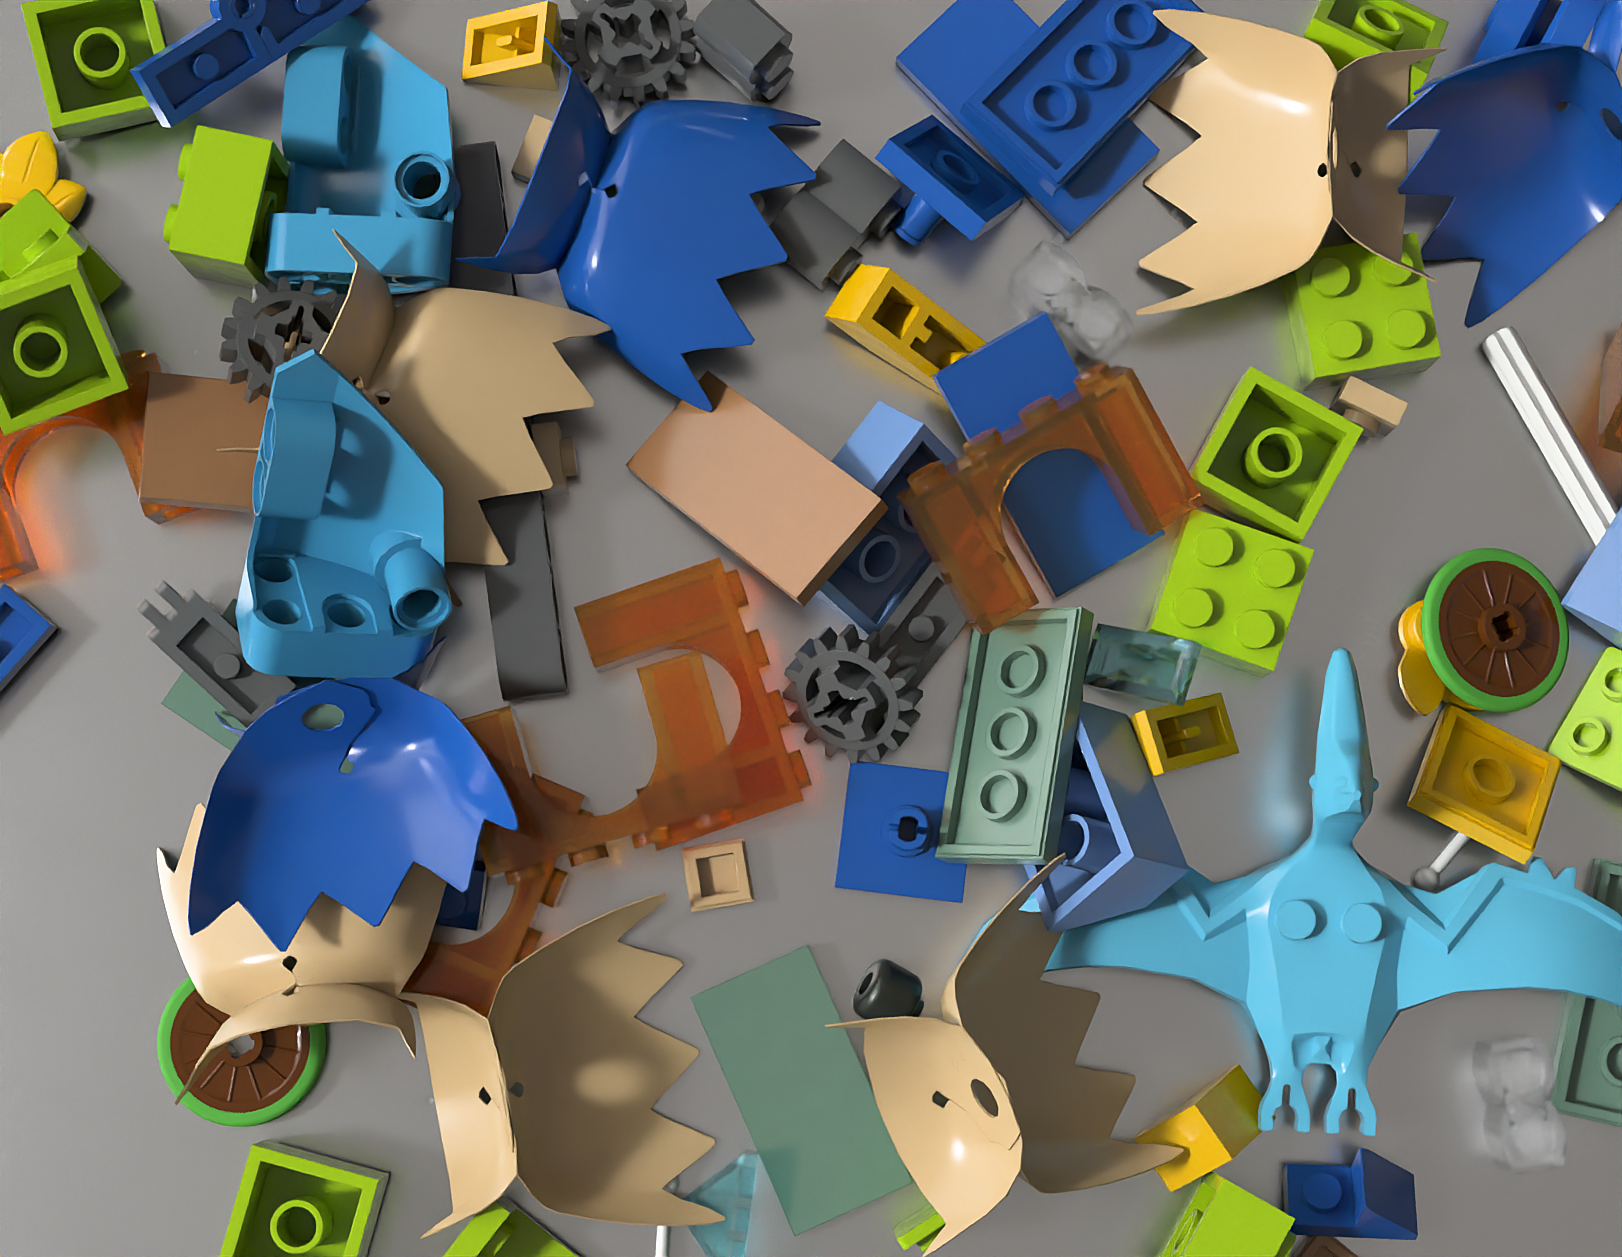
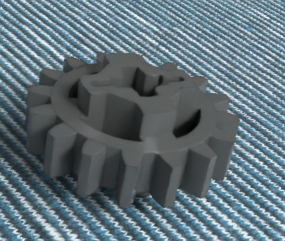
M668 0L570 1L572 11L578 18L562 20L561 29L563 35L574 40L560 45L561 52L565 60L577 61L573 64L572 68L583 81L588 78L590 79L588 87L596 99L604 91L610 93L612 109L619 110L624 97L633 96L634 102L639 109L646 104L645 94L652 91L661 100H667L669 95L666 82L669 79L677 83H685L687 80L686 70L679 62L695 61L696 58L695 46L684 41L696 36L693 32L694 20H680L688 11L685 0H672L671 2H668ZM633 3L630 6L611 8L620 4ZM661 18L667 24L671 34L669 49L663 47V42L653 36L659 28L658 22ZM589 31L595 35L596 40L604 44L598 52L599 59L596 63L592 60L587 50ZM635 32L639 33L641 44L637 46L634 43L628 42L622 49L619 48L617 41L619 35L629 39ZM638 72L647 73L638 77L624 78L625 75Z
M280 277L276 292L270 293L259 282L254 285L251 297L252 303L239 296L235 299L232 309L234 317H225L221 336L226 341L221 343L219 357L220 361L233 363L229 367L227 376L229 384L247 382L248 386L244 397L246 402L251 403L260 395L270 398L275 369L286 363L283 360L286 352L284 347L286 342L289 343L293 332L298 333L295 343L297 349L292 351L290 360L313 348L320 353L339 312L336 313L333 310L337 297L335 292L330 291L319 299L313 296V281L307 279L300 291H293L288 279ZM256 361L262 364L265 371L256 363Z
M848 624L838 636L831 627H827L815 640L809 638L795 653L796 658L784 672V675L792 682L782 692L783 699L797 702L798 707L789 716L791 723L805 721L810 727L804 737L807 743H811L820 737L826 741L825 755L830 758L839 748L846 749L848 760L852 764H856L865 752L876 762L881 760L889 748L896 751L910 735V730L921 716L914 707L923 697V690L910 687L907 684L917 672L915 666L900 667L895 660L900 655L902 648L897 644L890 647L887 651L879 647L880 632L876 630L866 640L859 639L858 631L853 624ZM888 711V715L885 721L883 716Z

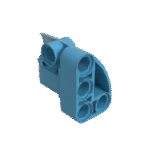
M348 14L287 54L281 130L283 155L290 165L286 213H269L265 276L277 286L279 278L286 277L293 291H300L302 285L308 279L313 281V295H325L333 291L337 296H347L355 269V261L332 231L334 229L378 269L388 284L391 294L410 293L449 285L454 211L459 206L461 198L460 183L455 176L448 89L382 40L353 15ZM427 174L441 176L440 187L433 196L427 199L414 198L413 189L419 178Z
M313 348L275 369L253 477L252 502L255 518L235 610L242 653L246 663L253 669L275 676L393 678L416 664L432 649L438 626L448 618L452 611V601L445 578L444 488L442 481L394 424L341 371Z

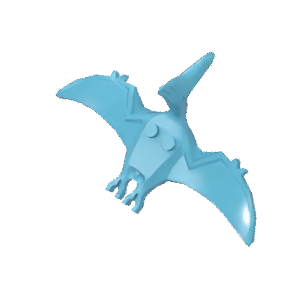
M1338 648L1333 651L1326 671L1317 738L1315 773L1309 780V784L1313 788V827L1311 836L1292 855L1264 865L1241 878L1213 883L1188 865L1189 871L1146 908L1063 931L1044 972L1085 967L1124 968L1192 979L1240 1003L1260 1035L1269 1060L1271 1080L1258 1108L1259 1130L1269 1131L1274 1128L1273 1115L1275 1110L1282 1105L1283 1087L1287 1085V1104L1293 1109L1295 1114L1294 1129L1303 1133L1309 1132L1310 1112L1303 1090L1302 1079L1304 1070L1311 1063L1330 1065L1336 1071L1337 1077L1336 1089L1323 1114L1324 1132L1329 1134L1339 1133L1340 1126L1338 1120L1341 1113L1348 1108V1091L1352 1088V1108L1358 1112L1361 1119L1359 1131L1366 1136H1375L1377 1117L1366 1086L1368 1067L1379 1045L1400 1012L1451 993L1518 989L1564 992L1600 1000L1622 1008V917L1615 910L1574 888L1577 874L1575 867H1563L1553 877L1544 860L1535 856L1529 860L1528 873L1492 862L1481 867L1474 875L1436 894L1404 885L1367 863L1355 850L1352 840L1371 813L1373 792L1379 787V782L1373 777L1368 733L1357 670L1351 652L1346 648ZM1034 892L1020 910L1029 912L1040 911ZM992 917L985 925H983L982 929L976 936L973 943L976 941V939L979 937V935L983 932V930L988 926V924L992 921L994 917Z

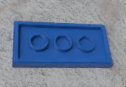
M957 0L896 57V64L1069 239L1159 154L1160 149L1129 118L1052 197L960 113L963 103L1039 26L1013 0Z
M1066 0L963 103L960 113L1053 197L1197 49L1192 43L1167 28L1153 14L1154 10L1204 11L1192 0Z
M1046 312L1036 314L931 375L1051 595L1056 598L1165 535L1155 513Z

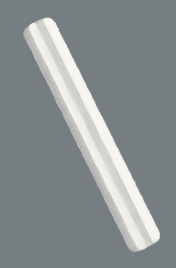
M1511 326L1502 328L1482 342V349L1590 537L1597 546L1617 515L1619 508L1516 329Z

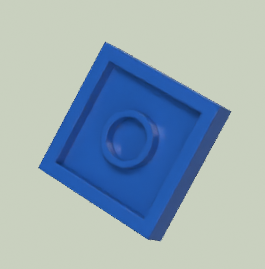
M934 115L928 116L889 138L875 157L878 162L915 192V195L893 223L895 231L914 246H922L944 218L969 240L973 241L1011 215L1026 196L1023 191Z
M858 761L856 764L850 763L835 888L963 903L967 864L946 863L935 858L949 772Z

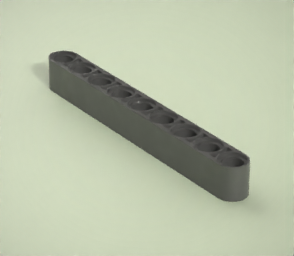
M489 141L453 146L455 176L460 183L461 198L459 206L454 211L448 288L479 290L517 296L515 274L494 271L455 259L495 257L509 229L496 142ZM434 174L437 192L440 187L441 176ZM533 416L524 417V423L533 441L531 424H534ZM541 490L478 500L485 518L509 560L505 566L484 565L502 698L505 702L568 693L567 672L544 496Z

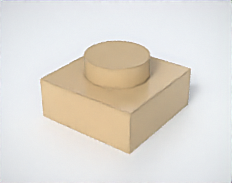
M1350 376L1340 386L1329 409L1364 428L1361 435L1375 437L1377 432L1387 436L1398 426L1409 403L1356 377Z
M557 421L531 424L533 443L553 481L551 489L541 490L543 496L568 494L567 476L578 475L573 437L562 438Z

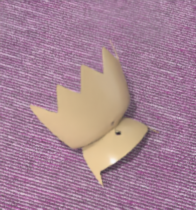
M1175 9L1154 10L1153 14L1167 28L1192 43L1208 59L1163 84L1148 98L1188 124L1201 135L1188 148L1144 178L1145 186L1184 211L1197 223L1139 260V266L1180 282L1193 290L1136 310V315L1173 311L1226 298L1266 284L1295 271L1313 258L1324 240L1332 218L1336 220L1352 239L1372 253L1435 283L1438 282L1420 270L1408 266L1401 261L1406 194H1399L1397 188L1407 176L1408 130H1387L1386 125L1408 106L1410 65L1447 50V48L1378 52L1357 58L1340 71H1337L1324 49L1307 38L1247 20L1216 14ZM1354 161L1361 171L1357 178L1354 177L1350 164ZM1324 163L1327 165V174L1322 178L1318 175V170Z
M332 229L342 246L355 261V269L347 297L320 354L341 371L377 406L442 481L444 488L445 562L505 566L509 560L485 518L478 500L551 489L553 481L528 433L523 418L542 413L592 408L594 406V399L564 361L553 343L569 338L596 336L610 331L611 327L598 319L560 306L518 296L459 288H435L395 308L389 286L378 269L342 235ZM388 390L390 401L386 404H380L374 393ZM259 447L216 449V451L258 453ZM447 582L452 604L460 607L462 604L461 600Z
M203 803L196 805L175 872L169 867L163 850L160 847L157 848L161 889L174 938L197 992L206 1003L231 1015V1017L222 1024L196 1063L186 1086L174 1104L177 1106L212 1059L233 1039L295 1024L307 1027L327 1022L362 1021L395 1028L400 1031L406 1046L416 1060V1031L413 1017L407 1005L398 1000L397 997L425 954L447 882L428 868L415 862L405 877L381 925L377 927L371 926L338 901L321 893L310 908L286 952H280L239 902L224 911L209 927L191 936L187 923L189 886L195 849L206 810ZM289 956L295 957L298 961L292 972L283 965L284 960Z
M1066 853L1053 859L1034 875L996 914L967 951L945 983L941 997L943 1021L935 1018L902 1016L825 1025V1027L829 1028L865 1027L863 1051L879 1112L901 1160L921 1192L946 1223L922 1257L937 1251L988 1215L1008 1195L1017 1176L1039 1193L1056 1194L1111 1184L1145 1173L1173 1161L1184 1153L1183 1148L1163 1144L1127 1143L1109 1138L1135 1085V1075L1095 1070L1074 1065L1101 999L1098 992L1056 985L1040 980L1063 931L1059 933L1047 931L1041 911L1029 912L1020 910V908L1040 884L1066 858ZM936 1091L949 1099L944 1107L932 1101L933 1094Z
M665 893L632 902L590 920L544 945L514 965L500 982L488 1018H485L467 1005L444 997L400 992L397 998L416 1003L423 1029L453 1205V1213L436 1224L420 1239L438 1233L483 1211L503 1195L516 1176L544 1208L560 1214L597 1221L653 1226L709 1225L726 1220L725 1216L710 1208L682 1200L663 1189L675 1177L715 1146L714 1138L669 1120L651 1110L668 1088L699 1056L698 1048L634 1018L647 1001L683 966L680 959L635 948L618 941L626 932L667 899ZM515 1082H519L523 1087L520 1097L509 1091ZM483 1087L491 1097V1101L488 1104L480 1097Z

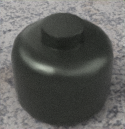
M880 959L873 963L862 976L854 993L853 1009L858 1016L865 1020L902 1016L919 1017L924 1007V1001L920 1000L922 982L917 975L887 959Z

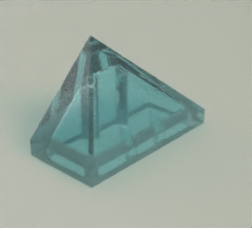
M1098 623L1087 657L1083 685L1184 707L1202 644L1191 640Z
M744 1150L682 1199L710 1208L726 1217L725 1221L719 1223L687 1226L707 1257H745L758 1151Z

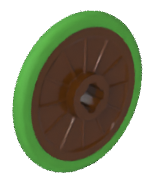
M1481 548L1470 550L1454 557L1435 575L1423 601L1421 615L1422 637L1432 667L1450 691L1474 707L1492 712H1514L1534 705L1543 699L1556 685L1562 675L1568 657L1569 625L1565 609L1560 605L1562 602L1560 596L1541 570L1525 558L1507 550ZM1492 620L1494 621L1493 624L1497 629V633L1495 632V628L1491 626Z
M190 976L176 989L169 999L160 1020L157 1036V1051L161 1071L169 1088L177 1098L186 1086L196 1063L222 1024L231 1017V1015L206 1003L197 992ZM324 1023L307 1027L294 1024L249 1034L251 1040H254V1047L245 1054H242L241 1057L237 1056L238 1052L234 1049L233 1045L228 1044L212 1059L180 1102L194 1114L205 1120L231 1127L261 1125L283 1116L303 1100L318 1078L326 1048Z

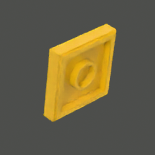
M1447 703L1438 716L1407 806L1524 865L1534 853L1563 761Z

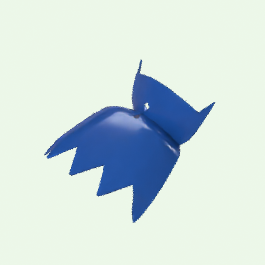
M1607 0L1594 24L1588 51L1578 45L1541 43L1511 50L1482 60L1444 76L1433 78L1413 92V95L1427 88L1429 89L1386 125L1387 130L1438 129L1429 146L1397 189L1399 194L1454 197L1447 212L1421 248L1422 260L1483 259L1464 321L1465 326L1468 328L1488 318L1545 273L1622 200V86L1616 74L1622 53V0ZM1561 101L1569 103L1564 111L1556 108L1557 104Z
M545 36L543 38L554 53L569 68V75L565 92L517 214L495 257L455 259L486 269L512 274H539L556 269L567 306L570 310L598 319L611 327L610 331L596 335L601 341L626 362L670 393L694 407L711 412L713 406L681 353L699 349L752 345L755 341L726 298L717 279L786 262L787 253L758 211L750 195L769 189L816 181V173L769 128L782 125L820 126L821 122L778 109L734 102L659 100L646 103L631 113L610 133L602 108L590 88ZM586 172L588 180L579 187L578 175ZM616 185L618 187V194L613 198H609L604 189Z
M446 636L442 637L420 661L393 678L348 677L333 681L324 680L318 684L278 696L274 706L267 709L246 730L233 728L226 719L215 711V716L221 725L240 737V739L219 770L214 781L195 849L187 913L188 930L191 936L209 927L224 911L239 902L280 952H286L310 908L321 893L338 901L371 926L377 927L381 925L405 877L415 862L428 868L462 893H466L469 890L485 821H491L514 831L519 829L516 811L501 778L471 732L445 703L438 698L419 691L431 671L439 650L447 639ZM318 704L336 705L344 713L341 723L331 729H312L302 722V715L305 711ZM345 757L347 761L354 764L353 770L350 773H342L340 771Z

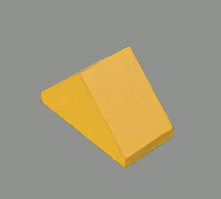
M544 1L468 19L461 80L474 84L558 91L561 59L543 38L546 36L562 55L560 45L563 44L564 35L561 29L562 20L558 5L550 1Z
M1221 692L1144 710L1129 717L1152 778L1239 753Z
M1236 1064L1133 1137L1137 1144H1163L1184 1149V1153L1173 1161L1155 1168L1170 1192H1173L1233 1160L1262 1132V1130L1258 1129V1108L1262 1096L1241 1066Z

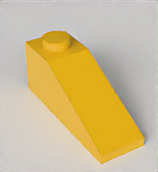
M857 264L824 315L825 318L868 350L941 396L942 394L931 375L987 343L904 278L886 267Z

